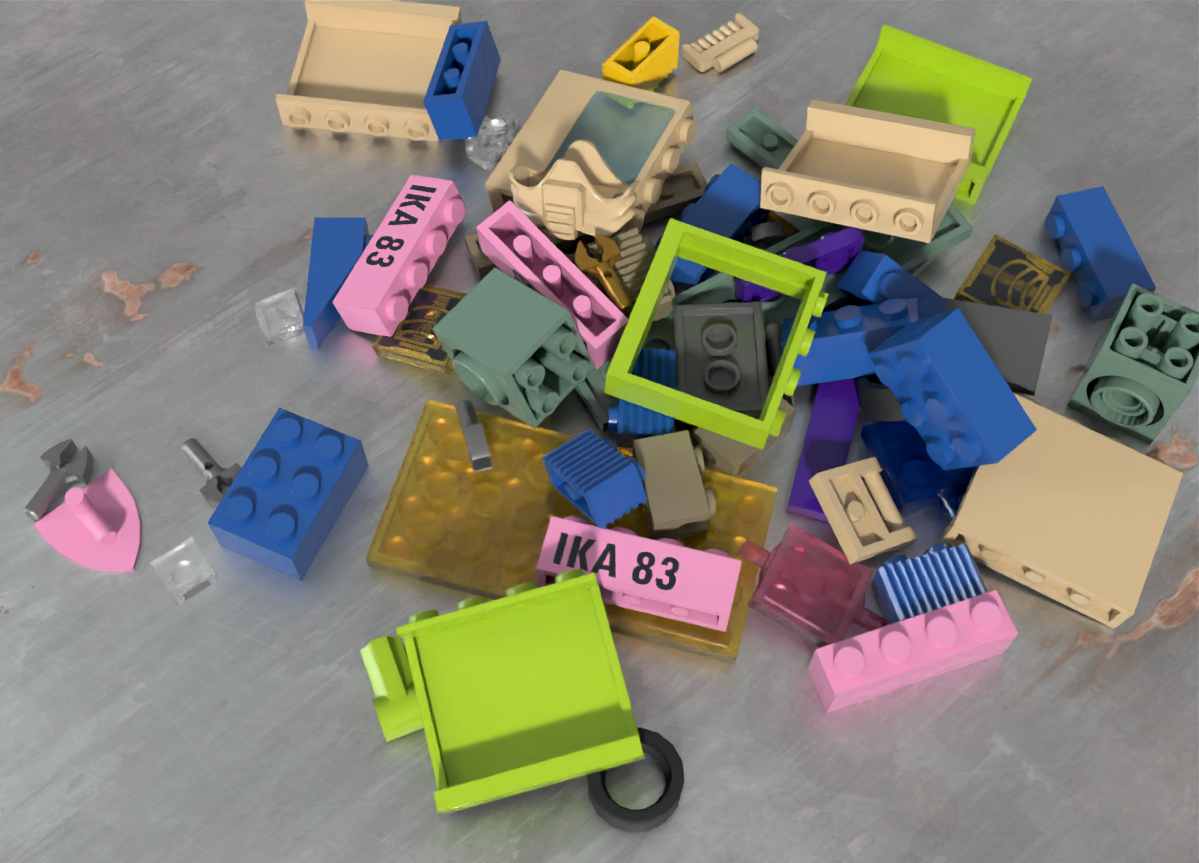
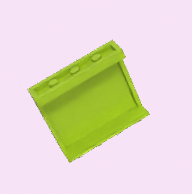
M883 24L878 44L845 105L975 128L971 164L954 196L955 199L975 206L1021 109L1033 78Z
M583 569L567 571L555 576L556 583L540 588H536L535 583L517 585L506 590L507 597L487 602L485 596L470 598L457 604V611L439 615L437 610L419 612L408 617L409 624L396 627L397 635L404 639L438 790L434 791L433 794L438 813H452L645 759L595 573L585 575Z

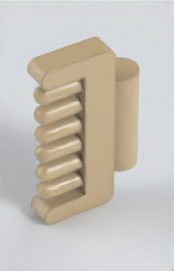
M738 13L735 15L734 22L729 21L727 26L722 25L720 31L715 29L712 33L713 35L706 34L705 39H698V44L693 42L691 45L684 44L682 46V56L699 72H704L711 67H714L717 72H722L757 51L755 41L759 39V28L744 15Z

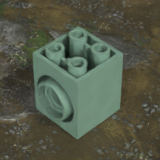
M495 267L432 328L452 361V366L460 379L481 399L491 405L501 406L533 429L547 416L552 414L558 404L576 385L583 382L588 373L595 367L570 312Z
M1132 284L1099 338L1067 406L1151 445L1189 395L1198 376L1199 312L1136 284Z

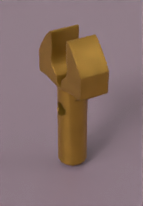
M595 234L594 243L602 254V262L600 263L597 259L587 255L584 245L579 241L575 253V266L585 276L592 275L597 277L611 302L623 314L629 312L633 307V303L613 269L614 263L621 260V251L616 242L603 235Z

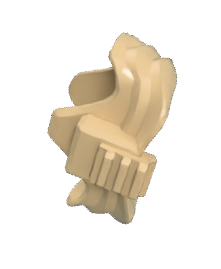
M579 139L574 141L569 146L564 157L558 159L551 169L537 171L522 164H517L509 172L514 205L535 226H546V235L551 238L575 240L578 236V231L594 237L595 234L610 237L619 231L636 213L633 210V205L637 198L635 190L639 181H634L631 184L621 181L605 163L595 145L588 140Z

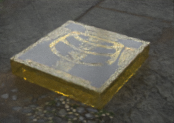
M994 235L957 291L954 299L1047 314L1071 273Z
M425 284L416 293L409 305L407 316L398 324L393 335L389 337L379 334L372 345L376 355L450 375L453 370L452 361L432 328L467 294Z

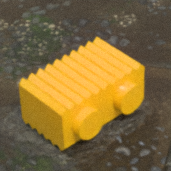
M654 16L650 17L602 63V80L653 92L654 88L658 87V83H663V78H668V74L672 73L673 69H677L679 31ZM603 94L627 111H634V106H639L638 102Z

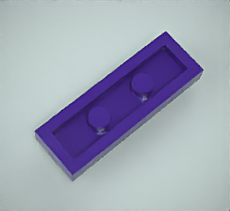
M855 227L842 231L834 230L825 234L818 241L803 247L794 246L782 253L781 257L827 272L826 276L851 265L859 250L862 249L864 238L858 228ZM740 278L736 279L735 298L737 302H764L783 294Z

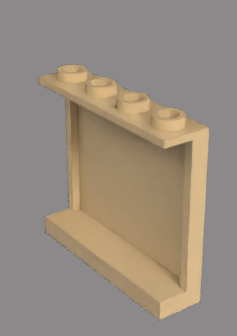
M305 0L304 4L308 23L286 94H276L275 97L282 124L297 128L309 127L335 132L346 131L374 136L410 138L418 141H439L423 101L450 25L462 24L460 7L398 0Z
M813 99L807 107L806 131L779 169L767 167L762 169L760 208L931 243L970 167L976 129Z
M1014 393L1037 430L997 464L976 467L954 519L946 527L940 543H950L951 547L960 546L963 543L967 544L975 561L1115 629L1131 617L1136 610L1184 473L1168 466L1166 462L1159 458L1146 456L1125 446L1119 439L1104 436L1091 430L1072 417L1055 413L1041 406L1032 398L1019 396Z

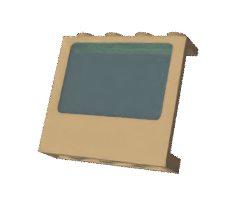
M560 69L485 183L493 211L496 212L509 200L513 203L509 172L517 164H522L537 171L551 169L558 159L564 157L569 146L574 141L579 139L588 140L595 145L605 163L621 181L627 184L639 181L635 190L637 198L633 205V210L636 213L616 233L635 226L640 232L646 212L651 204H655L659 200L663 183L669 173L673 174L676 171L680 155L686 144H691L695 138L697 122L693 120L691 101Z

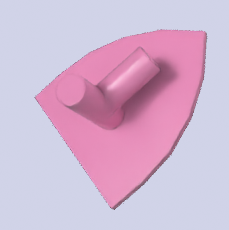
M112 469L83 489L78 487L69 489L65 494L64 503L33 524L55 550L62 556L82 566L104 571L135 570L141 547V520L135 500L125 484Z

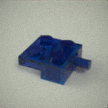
M907 420L896 422L878 421L864 426L860 436L871 457H877L882 467L880 475L902 518L939 504L950 524L960 506L957 497L965 494L977 466L943 470L940 465L930 458L926 450V443L917 429Z

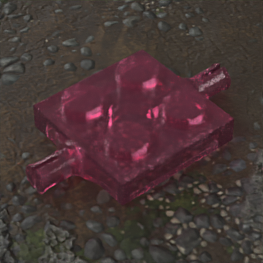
M792 523L784 532L779 544L771 552L746 537L736 553L737 556L761 568L759 583L747 606L819 648L842 641L847 629L854 623L867 631L885 627L889 623L888 619H884L864 607L865 591L874 571L859 562L850 565L845 554Z

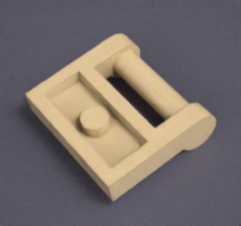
M877 457L867 458L819 472L809 480L850 565L892 550H901L918 540L913 527L906 526L880 475L883 469Z

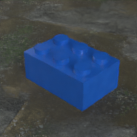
M959 308L906 324L868 354L875 365L877 377L884 385L890 388L901 405L902 415L917 429L926 443L928 455L943 470L997 464L1037 430Z
M279 407L207 522L220 546L302 581L368 468L362 442Z

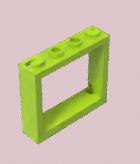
M670 218L606 373L604 393L763 450L769 435L778 438L787 411L779 408L783 394L793 396L802 370L793 366L798 354L807 356L816 331L807 327L812 315L818 318L821 317L829 293L820 290L827 272ZM679 257L802 300L759 420L632 374Z

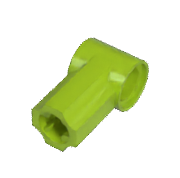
M383 636L370 641L366 647L360 650L376 697L372 699L386 741L389 742L423 729L424 726L407 652L399 636Z

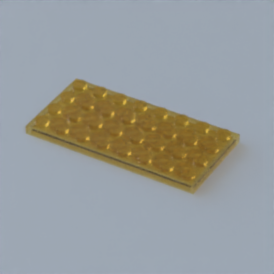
M427 399L365 558L367 565L473 595L485 596L492 600L507 597L506 590L517 585L535 583L536 588H540L537 587L536 567L551 516L562 519L567 516H575L585 519L592 526L598 527L553 488L542 461L543 456L576 436L541 427L533 429L525 423L476 411L478 421L482 423L493 468L474 473L456 412V406ZM617 447L620 455H623L625 458L632 456V450ZM705 469V472L700 475L704 488H712L716 503V515H712L710 519L706 520L708 526L707 534L677 539V541L681 542L686 548L703 552L707 549H717L728 553L733 559L742 560L726 632L604 603L611 632L735 664L778 487ZM639 503L637 509L631 508L629 514L623 513L621 519L615 518L613 524L607 523L605 528L610 530L613 527H623L632 530L639 537L651 539L642 503Z

